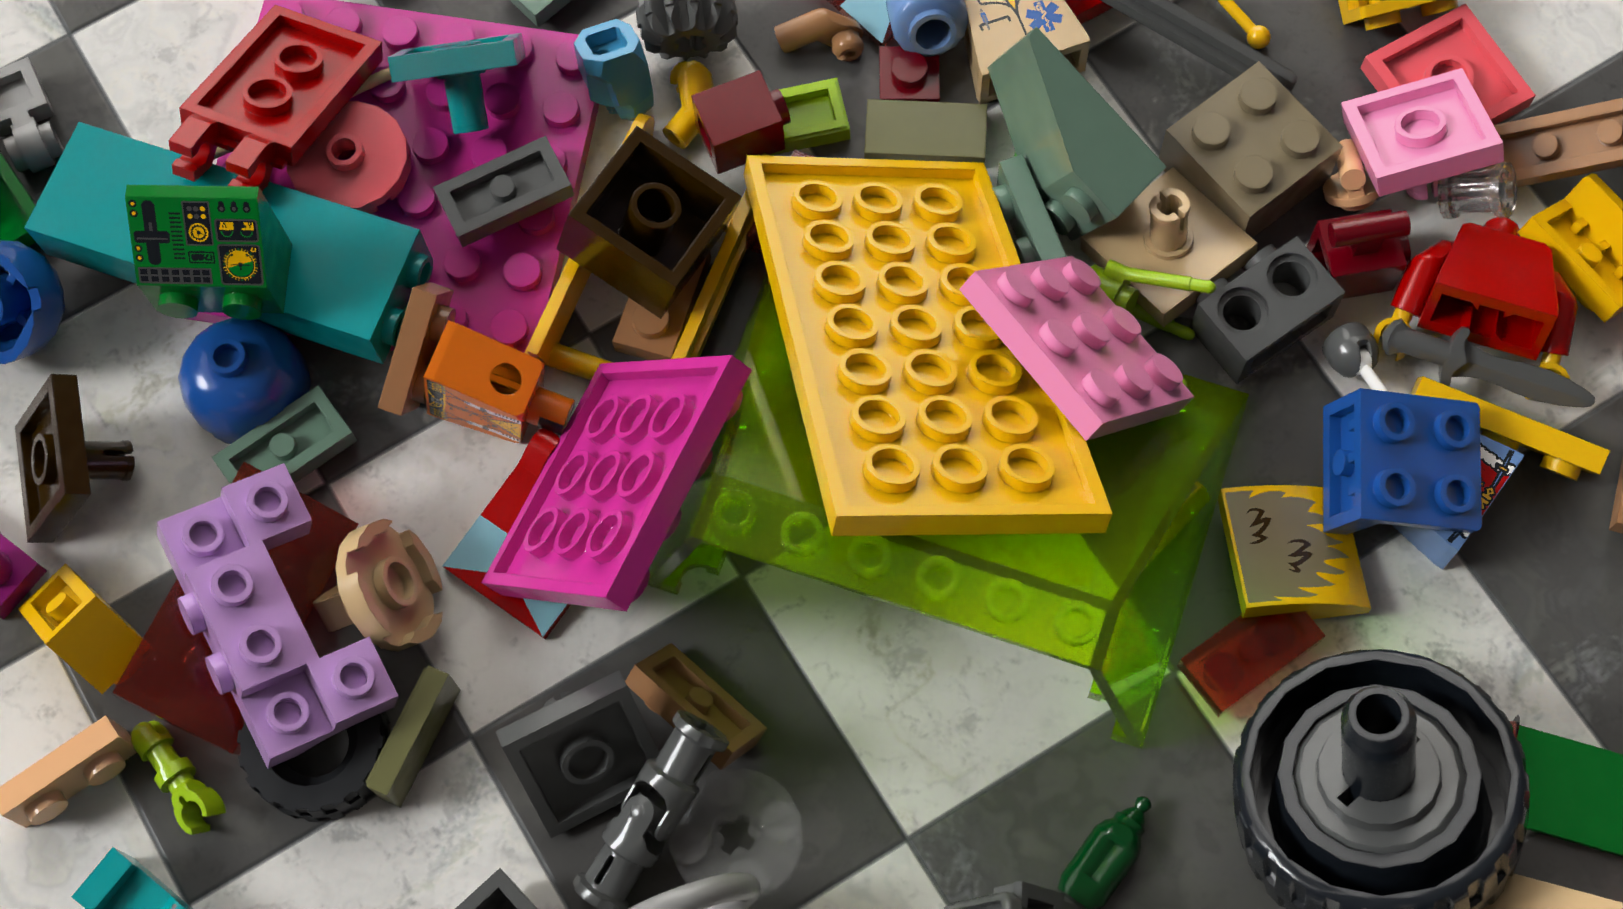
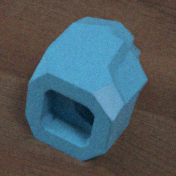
M613 19L583 29L574 42L578 69L588 88L590 100L606 106L610 114H618L621 119L634 121L639 113L645 114L654 106L651 77L640 39L632 26L621 20Z

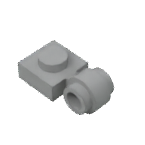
M26 57L0 68V137L13 133V136L3 139V142L19 173L30 169L34 174L56 165L55 158L61 156L64 151L62 143L50 121L40 125L37 123L55 114L34 65L29 57Z

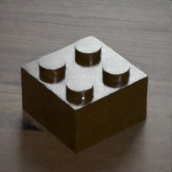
M636 126L568 214L556 249L662 319L725 232L742 196Z

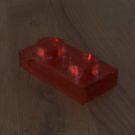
M1306 611L1243 618L1241 614L1182 657L1177 667L1219 718L1321 643L1326 635Z

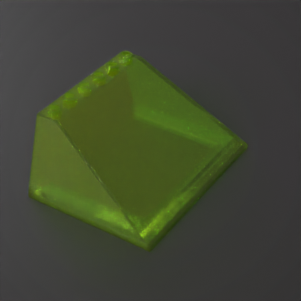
M766 272L734 357L752 369L741 390L743 392L741 405L734 416L724 423L711 448L713 455L709 467L693 483L680 508L682 516L678 527L660 546L650 571L648 586L678 595L682 585V577L693 568H706L708 573L719 576L729 551L1089 669L1093 681L1087 698L1099 702L1101 699L1107 701L1115 715V723L1109 739L1141 749L1249 394L1182 373L1183 378L1187 381V388L1195 397L1178 414L1086 441L1113 513L1106 533L831 536L773 294Z

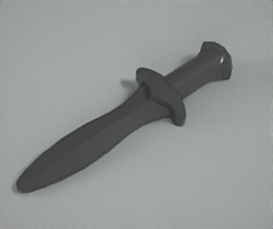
M1402 318L1391 322L1382 333V347L1387 356L1404 353L1439 365V382L1450 386L1451 377H1471L1494 383L1510 392L1529 399L1553 405L1591 407L1595 403V397L1589 391L1564 376L1525 362L1500 358L1477 348L1467 340L1470 330L1465 326L1455 331L1448 341L1413 330L1405 324Z

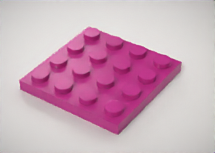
M733 355L600 363L560 436L559 444L547 460L481 583L502 596L627 612L630 604L638 599L647 587L650 579L649 568L660 546L678 527L682 516L680 508L693 483L709 467L713 455L711 448L724 423L731 419L739 409L743 399V392L741 390L752 369Z

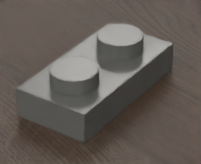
M546 136L433 187L462 248L574 196L572 185Z

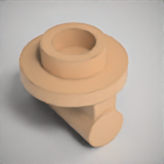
M1344 139L1339 142L1343 148L1337 159L1338 172L1326 180L1323 185L1325 200L1329 204L1346 211H1358L1371 206L1379 196L1365 166H1363V162L1352 139Z

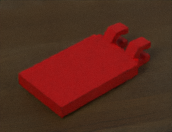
M274 5L179 107L181 126L168 140L170 151L182 154L180 158H177L171 164L173 174L196 182L212 166L217 147L232 152L225 161L226 171L238 175L230 181L228 186L259 187L263 191L268 186L273 167L283 170L287 165L293 167L383 61L382 41Z

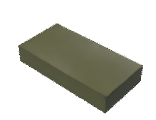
M867 99L864 159L982 162L985 164L987 104Z
M430 665L427 668L424 667L366 780V786L374 794L401 808L461 690L448 673Z

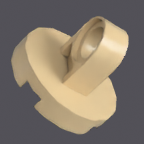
M381 519L348 533L340 544L335 569L338 585L317 597L313 601V605L328 632L355 624L365 638L370 636L372 643L379 648L399 652L434 636L442 622L443 612L433 614V594L443 589L432 555L419 537L411 530L398 533L392 527H389L392 520Z

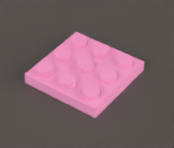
M1074 256L975 271L959 290L1085 441L1178 414L1195 397L1182 383L1183 375L1177 365L1168 357L1157 353L1140 334L1142 329L1137 319L1129 311L1116 306L1100 288L1101 281L1097 273L1085 262L1075 259Z

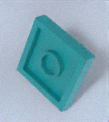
M522 33L402 49L387 58L392 83L430 77L444 79L453 133L459 134L489 128L480 74L485 73L486 69L518 65L525 58Z

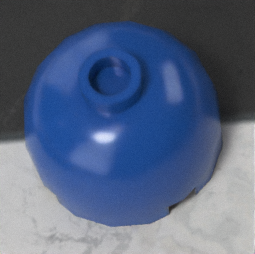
M0 239V364H8L31 356L47 345L60 327L65 311L64 289L57 271L42 254L18 241Z
M231 318L210 325L195 337L184 353L178 375L185 407L204 430L212 433L215 438L226 444H232L255 427L265 424L283 411L289 404L309 392L311 385L307 362L288 335L279 328L258 319L241 320Z

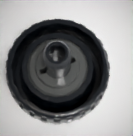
M1360 649L1323 657L1311 662L1300 670L1292 672L1282 679L1277 687L1264 696L1258 703L1254 715L1248 718L1241 733V745L1235 751L1232 789L1234 813L1242 848L1245 849L1248 863L1255 877L1265 884L1268 895L1279 906L1286 909H1484L1487 905H1492L1504 891L1508 876L1514 874L1519 862L1527 832L1530 806V781L1526 773V757L1522 745L1515 738L1513 726L1505 713L1498 709L1493 703L1492 698L1480 686L1472 683L1464 677V674L1450 666L1433 661L1431 658L1397 650Z

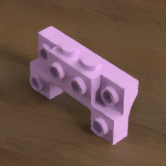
M284 463L222 487L221 497L157 521V537L185 594L177 598L182 617L192 635L203 632L213 653L205 657L213 683L221 695L231 691L267 769L302 754L316 744L357 723L393 708L399 696L370 636L319 658L268 553L270 549L309 534L312 524L311 516Z

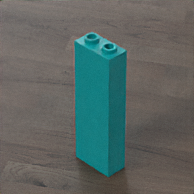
M78 122L24 228L47 255L136 283L125 202L126 185L228 186L230 181L238 175L226 171L224 167L212 164L196 182L174 175L172 172L171 164L177 158H180L182 154ZM269 182L262 193L292 243L284 314L262 313L258 320L277 327L285 333L384 364L391 346H396L412 288L428 283L432 274L433 258L420 229Z

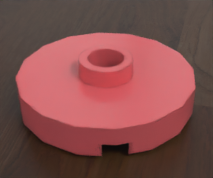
M348 101L293 167L287 165V173L297 191L372 214L379 211L377 206L385 203L389 197L392 201L403 190L411 171L410 147L397 120L382 108L360 101ZM355 150L351 158L347 160L338 159V156L343 152Z

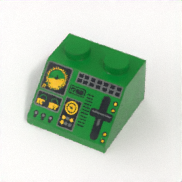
M126 185L125 202L136 283L156 311L166 316L180 319L193 318L197 316L198 312L224 313L229 317L241 320L258 319L262 316V313L284 314L292 243L259 187Z

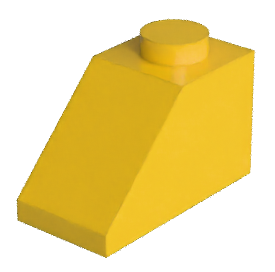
M66 563L18 608L43 642L101 694L113 684L118 685L129 679L140 667L143 660L142 655L151 647L118 612Z

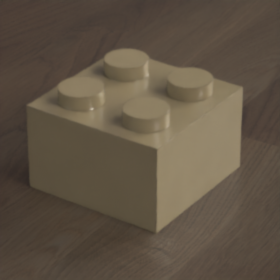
M1258 61L1166 129L1159 159L1167 166L1163 170L1165 173L1174 167L1253 238L1326 182L1334 169L1343 146Z

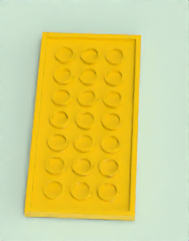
M747 155L743 174L831 536L1106 533L1113 513L1087 442L959 290L975 271L1021 264L998 199L992 189L993 186L985 164L982 162Z

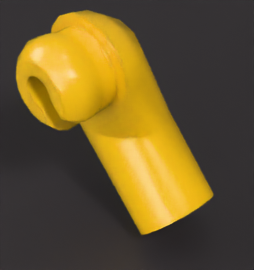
M696 60L679 62L670 73V83L677 85L676 91L679 93L682 107L662 131L672 144L681 149H685L699 133L695 122L691 95L714 87L711 72L704 64Z

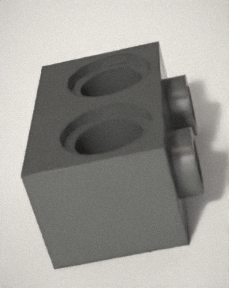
M1297 236L1279 249L1274 244L1264 247L1246 263L1244 267L1246 271L1231 282H1228L1226 278L1216 280L1214 282L1216 290L1213 293L1201 292L1196 299L1198 306L1190 328L1194 330L1195 336L1236 384L1333 318L1345 294L1343 288ZM1274 283H1289L1299 291L1300 295H1284L1276 289ZM1231 315L1240 316L1250 323L1252 329H1234L1227 324L1224 317Z

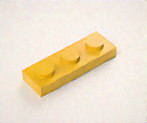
M1424 376L1416 379L1410 393L1412 395L1477 403L1480 407L1481 435L1516 451L1521 446L1544 455L1539 465L1540 467L1577 481L1581 470L1589 474L1600 475L1610 453L1608 449Z

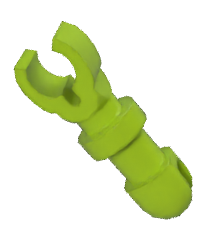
M155 720L140 722L131 732V743L141 760L149 761L157 772L154 781L163 793L170 792L172 794L171 800L178 824L190 835L209 832L210 824L206 823L202 816L209 817L226 813L222 798L214 789L194 779L193 776L196 773V768L188 757H179L172 747L174 738L161 722Z

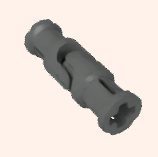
M677 710L672 718L675 728L656 759H647L622 803L620 814L609 821L603 831L602 838L605 843L586 873H578L572 882L576 893L598 909L629 908L627 896L645 867H654L662 854L666 838L674 832L699 794V788L696 784L716 752H724L729 745V741L720 730L692 713ZM654 787L662 797L649 792L650 789Z

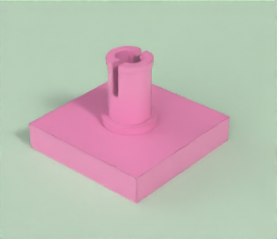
M1463 68L1341 103L1343 122L1379 197L1406 190L1410 197L1416 200L1428 199L1427 183H1431L1432 193L1434 197H1437L1445 192L1447 187L1446 178L1504 162L1503 141Z

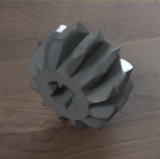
M638 0V8H636L637 27L640 28V35L642 40H644L645 49L654 54L659 53L663 59L668 60L674 57H682L684 61H687L690 57L696 56L707 58L709 52H721L727 49L728 43L737 37L738 15L735 0Z

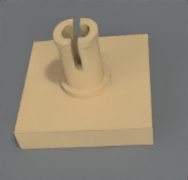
M1174 167L1149 184L1116 219L1080 236L1081 250L1100 267L1105 268L1107 262L1112 259L1132 268L1189 276L1212 282L1220 278L1227 279L1246 265L1257 253L1258 244ZM1131 282L1130 285L1139 290L1137 303L1162 327H1165L1195 304L1197 297L1201 293Z

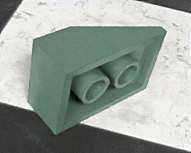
M1037 26L988 67L1016 155L1023 154L1056 233L1067 235L1073 241L1116 219L1167 167Z

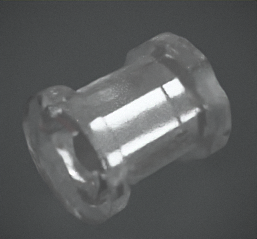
M1509 162L1495 164L1493 169H1477L1438 180V205L1444 219L1460 218L1462 213L1493 212L1497 218H1509L1515 210L1517 178L1515 169Z

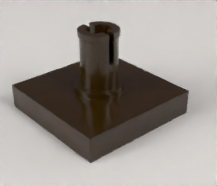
M50 374L15 426L27 543H53L91 495L90 479L129 481L133 476L135 468L134 456H125V454H131L134 451L131 441H85L77 375Z

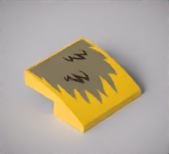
M1261 485L1222 488L1220 490L1218 504L1243 618L1302 611L1305 621L1369 613L1371 606L1353 533L1343 535L1323 532V487Z

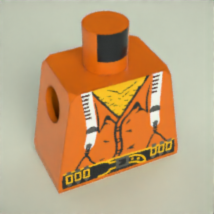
M448 320L423 376L427 414L513 443H521L529 423L562 435L573 411L575 400L544 388L545 364L539 359Z

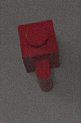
M1392 209L1319 220L1310 237L1307 248L1343 288L1345 294L1342 299L1393 291L1405 268L1411 261V249L1408 239L1411 232L1410 218L1406 210L1392 212Z

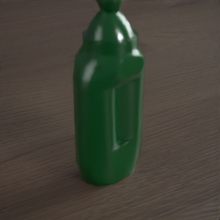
M1145 796L1137 797L1135 807L1126 808L1121 812L1117 811L1113 818L1105 819L1093 828L1061 874L1057 889L1064 893V896L1076 905L1081 906L1082 909H1101L1105 906L1139 857L1142 847L1141 837L1145 832L1144 813L1150 810L1152 806L1151 801Z

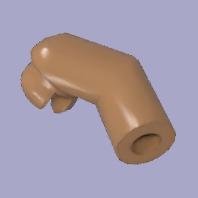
M826 8L814 9L774 27L778 43L785 54L815 41L832 47L833 54L841 61H852L858 58L864 50V43L861 39L864 33L857 21Z

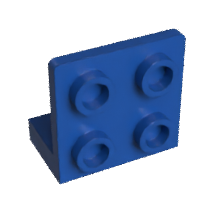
M1360 388L1323 406V532L1348 535L1379 523L1464 533L1480 530L1482 527L1479 405L1469 401Z

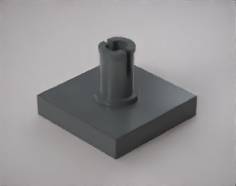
M620 670L576 692L560 693L562 698L556 701L553 696L544 704L543 708L495 731L504 753L550 838L622 803L647 759H656L659 754Z

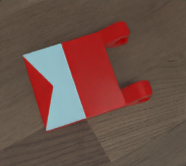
M541 428L537 430L529 441L518 465L442 567L546 640L571 604L502 596L481 583L547 460L559 444L560 438L555 433Z

